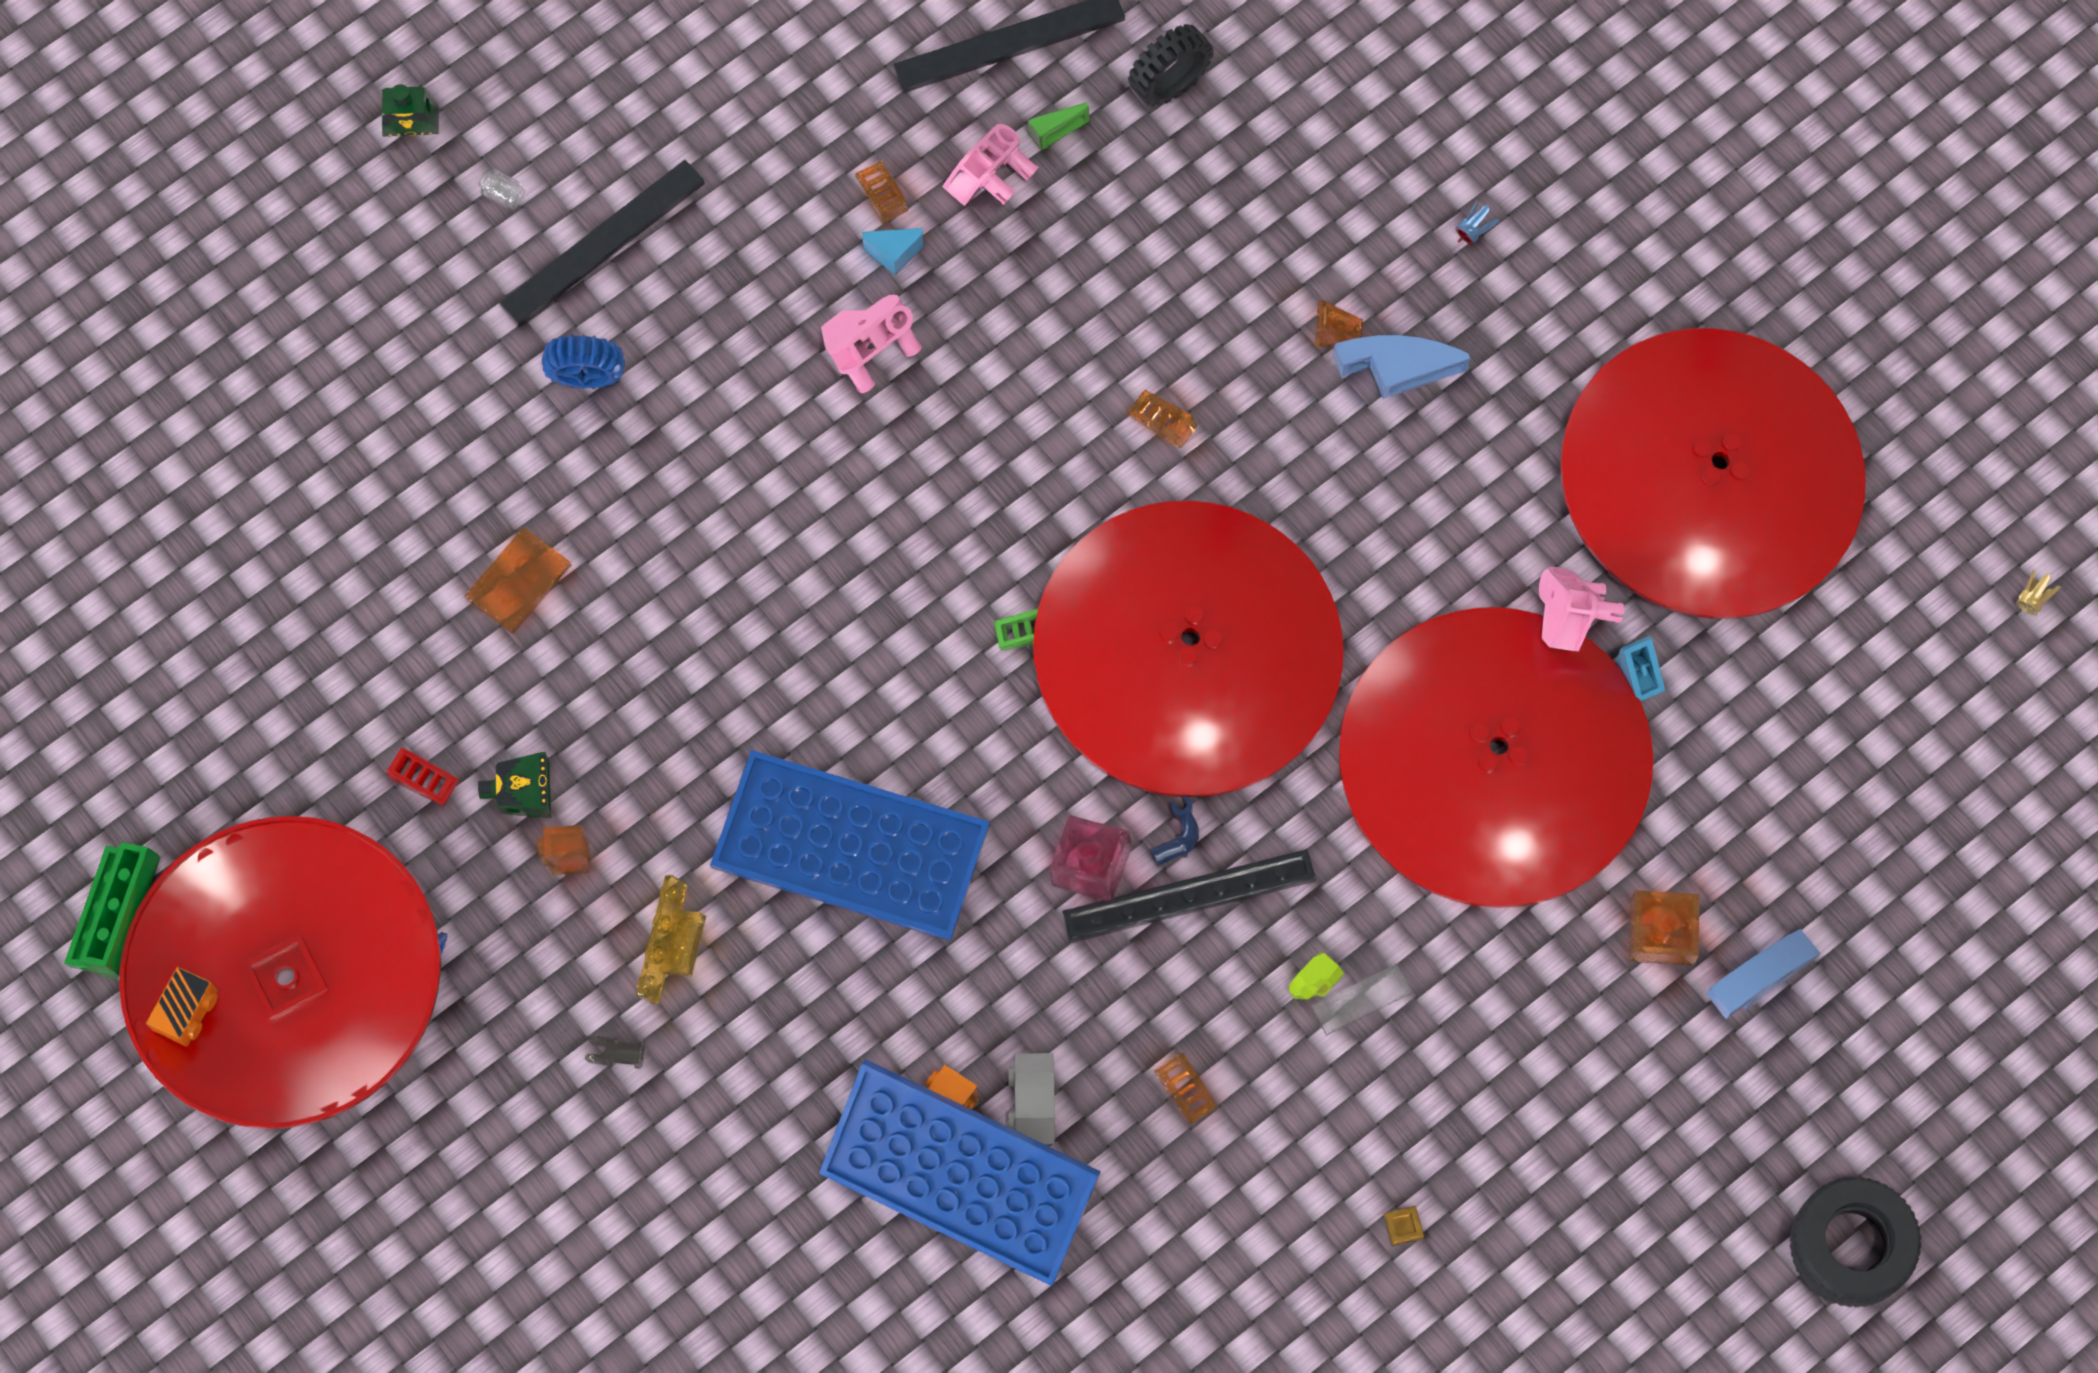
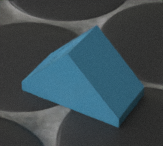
M922 228L862 232L864 250L894 275L924 247Z
M1650 636L1620 649L1616 664L1623 671L1636 698L1643 701L1666 691Z

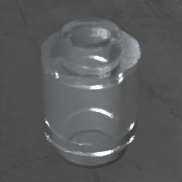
M496 168L490 172L486 171L479 181L481 195L504 208L511 207L515 209L525 194V188L521 186L519 181Z

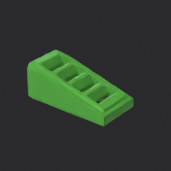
M1084 102L1027 121L1028 134L1038 148L1044 150L1088 123L1090 120L1089 106Z
M1038 608L994 621L1001 651L1033 645L1034 633L1031 621L1036 620ZM1024 623L1026 636L1021 637L1018 624ZM1012 625L1014 639H1008L1006 626Z

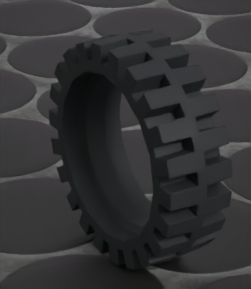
M1184 24L1183 27L1179 25L1174 31L1172 29L1166 31L1164 37L1160 35L1156 38L1157 42L1155 44L1151 42L1147 46L1148 50L1142 51L1139 55L1141 59L1135 60L1133 63L1134 68L1130 69L1128 81L1136 94L1147 105L1152 107L1155 105L1161 106L1164 102L1166 104L1171 102L1172 97L1178 98L1183 90L1186 92L1190 89L1189 85L1191 83L1195 84L1199 80L1198 76L1203 75L1206 72L1205 67L1210 65L1214 49L1206 37L1192 24ZM1177 60L1175 64H1173L1168 70H1166V68H1168L1173 62Z

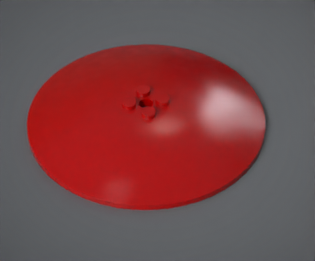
M1691 328L1655 335L1640 341L1620 352L1592 377L1573 407L1565 428L1560 464L1562 487L1571 519L1581 539L1603 568L1622 585L1642 598L1674 612L1712 619H1735L1770 612L1794 602L1820 584L1837 566L1848 550L1862 517L1866 487L1864 458L1856 430L1844 406L1824 380L1804 362L1788 351L1752 335L1723 329ZM1720 456L1724 458L1727 467L1725 469L1714 467L1711 461L1712 457Z
M1187 500L1149 504L1117 515L1094 528L1065 555L1053 572L1039 603L1034 627L1033 653L1037 682L1044 703L1065 738L1081 755L1108 775L1130 786L1166 796L1209 797L1227 794L1250 787L1282 770L1302 753L1323 726L1332 709L1343 669L1344 649L1339 614L1332 594L1313 562L1298 545L1267 522L1244 511L1210 502ZM1186 632H1193L1199 637V642L1190 646L1185 644L1181 637Z
M1485 607L1454 611L1418 624L1386 646L1371 662L1352 692L1345 711L1339 746L1340 774L1349 808L1358 827L1370 845L1398 873L1423 889L1455 902L1492 908L1520 907L1552 900L1579 888L1607 868L1621 853L1633 836L1649 798L1653 778V747L1648 720L1640 699L1636 698L1620 667L1606 652L1586 636L1579 652L1549 647L1542 639L1543 615L1519 609ZM1500 740L1506 744L1507 751L1504 754H1495L1490 749V743Z
M279 816L251 820L215 833L194 845L160 875L142 900L130 924L120 964L119 989L126 1028L135 1049L154 1077L171 1094L204 1115L229 1124L261 1129L292 1128L316 1123L343 1113L368 1099L382 1088L413 1054L426 1031L438 996L441 976L439 936L426 897L413 876L392 853L372 838L353 828L313 817ZM177 967L212 982L218 989L216 993L218 998L213 1009L209 1012L206 1011L201 1021L202 1028L195 1040H191L187 1047L154 1032L146 1024ZM284 970L294 972V979L288 985H280L278 983V976Z

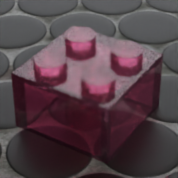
M1069 815L1049 868L1052 886L1112 902L1132 849L1130 831Z

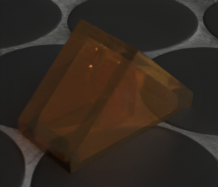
M1324 300L1318 301L1315 347L1334 348L1336 343L1362 338L1363 319Z

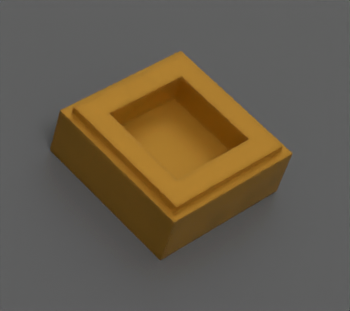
M1416 1206L1384 1213L1392 1247L1424 1239Z

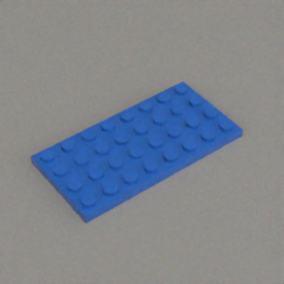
M751 750L710 866L718 871L951 941L990 827V822Z
M867 1059L861 1064L819 1171V1174L1050 1286L1056 1281L1101 1171Z

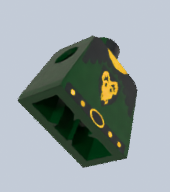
M398 84L393 88L382 89L383 137L439 134V106L425 87H407L403 84Z
M546 752L498 762L496 764V779L478 781L479 798H496L497 807L502 814L552 818L550 761Z

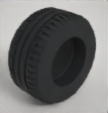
M1856 1176L1836 1179L1816 1190L1796 1214L1789 1240L1791 1242L1789 1246L1791 1257H1793L1792 1262L1796 1266L1795 1269L1799 1272L1800 1278L1805 1281L1806 1286L1811 1287L1810 1290L1815 1291L1824 1300H1829L1833 1304L1838 1303L1840 1306H1854V1308L1860 1306L1867 1307L1868 1305L1871 1306L1882 1302L1898 1291L1908 1281L1913 1271H1915L1922 1246L1919 1222L1915 1219V1213L1911 1210V1206L1907 1205V1201L1904 1198L1902 1199L1898 1192H1894L1893 1188L1887 1187L1884 1183L1881 1184L1880 1181H1873L1871 1178L1865 1179L1864 1177L1857 1178ZM1844 1213L1857 1214L1870 1220L1878 1228L1884 1241L1885 1252L1880 1263L1868 1271H1855L1841 1265L1832 1256L1826 1243L1825 1233L1831 1220Z

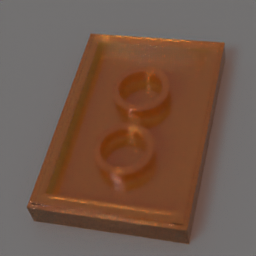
M523 527L464 597L480 611L514 634L572 564L568 559Z

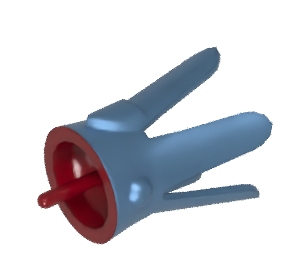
M1476 201L1467 218H1464L1456 227V232L1460 236L1457 241L1458 243L1463 240L1467 244L1472 245L1481 234L1494 227L1500 221L1499 219H1494L1477 229L1479 223L1489 212L1488 205L1482 207L1470 219L1478 205Z

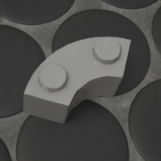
M1054 1053L1015 1054V1067H1009V1086H1015V1112H1009V1128L1043 1144H1055Z

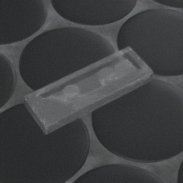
M1395 964L1312 1005L1311 1009L1325 1035L1328 1036L1410 995L1412 991L1398 965Z

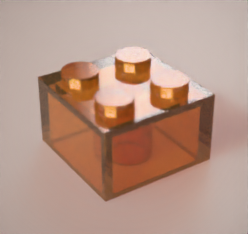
M1635 890L1630 900L1629 962L1693 966L1699 956L1700 894Z

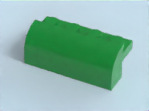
M124 842L120 843L119 848L105 846L64 961L65 965L70 968L95 972L102 977H119L126 936L139 905L151 887L160 861V856L148 847Z

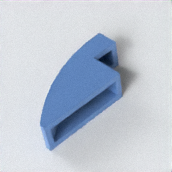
M1377 335L1355 338L1334 344L1333 357L1341 377L1370 368L1383 399L1468 371L1470 362L1469 354L1455 347L1433 340L1401 335Z
M1799 929L1769 946L1711 986L1706 995L1722 1015L1728 1019L1741 1008L1747 1010L1817 958L1821 953L1804 932Z

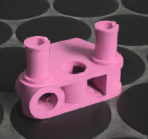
M997 124L964 156L942 187L964 206L983 187L1004 205L1015 193V190L995 174L1003 164H1008L1024 180L1028 181L1039 167L1019 151L1020 141L1017 133L1007 125Z
M898 295L883 297L867 310L841 311L821 326L827 352L840 373L850 376L859 393L868 392L875 385V381L872 380L864 364L892 342L897 340L906 357L914 356L922 348L910 329L913 324L912 312L903 305ZM871 343L875 347L872 349H867L868 345H870Z
M1548 567L1543 571L1539 583V596L1545 603L1542 639L1551 648L1579 652L1592 621L1600 619L1620 623L1623 617L1618 616V614L1624 615L1623 603L1604 601L1605 597L1600 596V594L1606 595V585L1604 583L1583 581L1571 570L1560 567Z

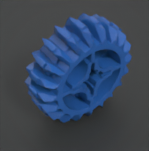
M573 334L570 337L560 336L559 339H552L544 348L542 355L543 372L551 381L559 382L562 386L568 385L571 388H591L593 390L595 387L605 388L607 385L612 386L615 382L621 380L625 365L624 353L622 348L616 346V343L607 342L605 338H596L595 335L592 337L585 336L584 334L582 336H575Z

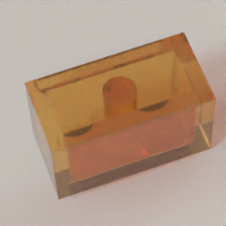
M582 825L543 827V838L538 839L539 856L543 857L544 866L549 867L553 876L590 873V845Z

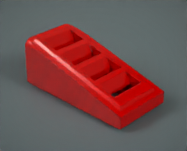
M402 747L386 772L391 781L442 807L445 806L459 782V779ZM409 762L410 765L408 766V768H407V770L405 771L404 775H402V774H401L402 771L404 770L405 766H406L407 763ZM419 767L422 770L414 782L411 778ZM430 773L434 776L428 786L424 788L423 784ZM443 779L445 783L438 795L433 793L439 781Z

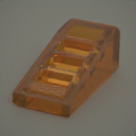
M882 161L855 173V177L881 223H885L908 212V203ZM877 172H880L881 174L880 176L870 181H867L865 179L866 177L871 176ZM885 181V184L872 190L871 186ZM887 189L890 190L889 193L884 194V195H882V196H880V197L877 198V196H876L877 194H879V193H881V192H883V191H885V190H887ZM893 197L895 199L894 201L884 206L881 204L882 202L887 201Z
M1147 390L1142 392L1127 412L1128 416L1178 448L1183 447L1197 427L1193 415ZM1152 403L1151 409L1146 415H1143L1144 410ZM1160 410H1162L1163 412L1160 414L1157 420L1154 421L1153 419L1155 418V416L1158 414ZM1170 417H1173V419L1170 421L1167 427H1165L1164 425L1168 421V419Z
M1184 1052L1175 1055L1153 1070L1190 1125L1218 1107ZM1180 1065L1183 1071L1170 1078L1167 1073ZM1188 1077L1190 1082L1177 1090L1174 1084ZM1195 1087L1198 1092L1184 1101L1182 1095ZM1202 1098L1205 1103L1191 1112L1188 1106Z

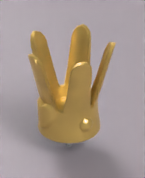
M2032 570L2026 589L2022 591L2016 602L2017 606L2023 610L2021 616H2024L2025 613L2037 616L2041 611L2042 605L2061 588L2056 586L2054 589H2047L2043 593L2050 581L2049 574L2044 575L2037 582L2034 579L2035 571Z

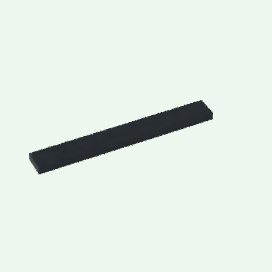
M1086 0L894 63V70L903 93L1125 21V15L1119 0Z
M684 159L499 302L500 307L518 327H521L705 184L704 179Z
M1308 849L1063 910V917L1070 943L1312 883L1316 881Z

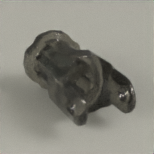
M591 1036L589 1038V1042L592 1045L606 1047V1049L601 1054H586L585 1060L588 1063L615 1066L618 1063L634 1065L635 1069L642 1068L645 1055L644 1041L639 1040L637 1043L618 1041V1038Z

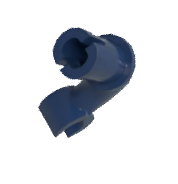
M1185 795L1184 803L1186 808L1184 811L1176 808L1173 800L1171 803L1172 816L1180 821L1182 825L1181 834H1176L1173 840L1150 848L1157 867L1181 856L1187 858L1188 853L1194 849L1199 839V827L1192 814V801Z

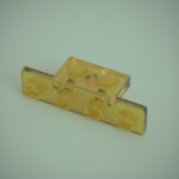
M665 875L663 886L660 889V899L652 922L649 944L645 950V960L641 976L637 984V996L651 1004L659 1003L666 975L692 977L706 916L701 912L681 911L687 884L673 875Z

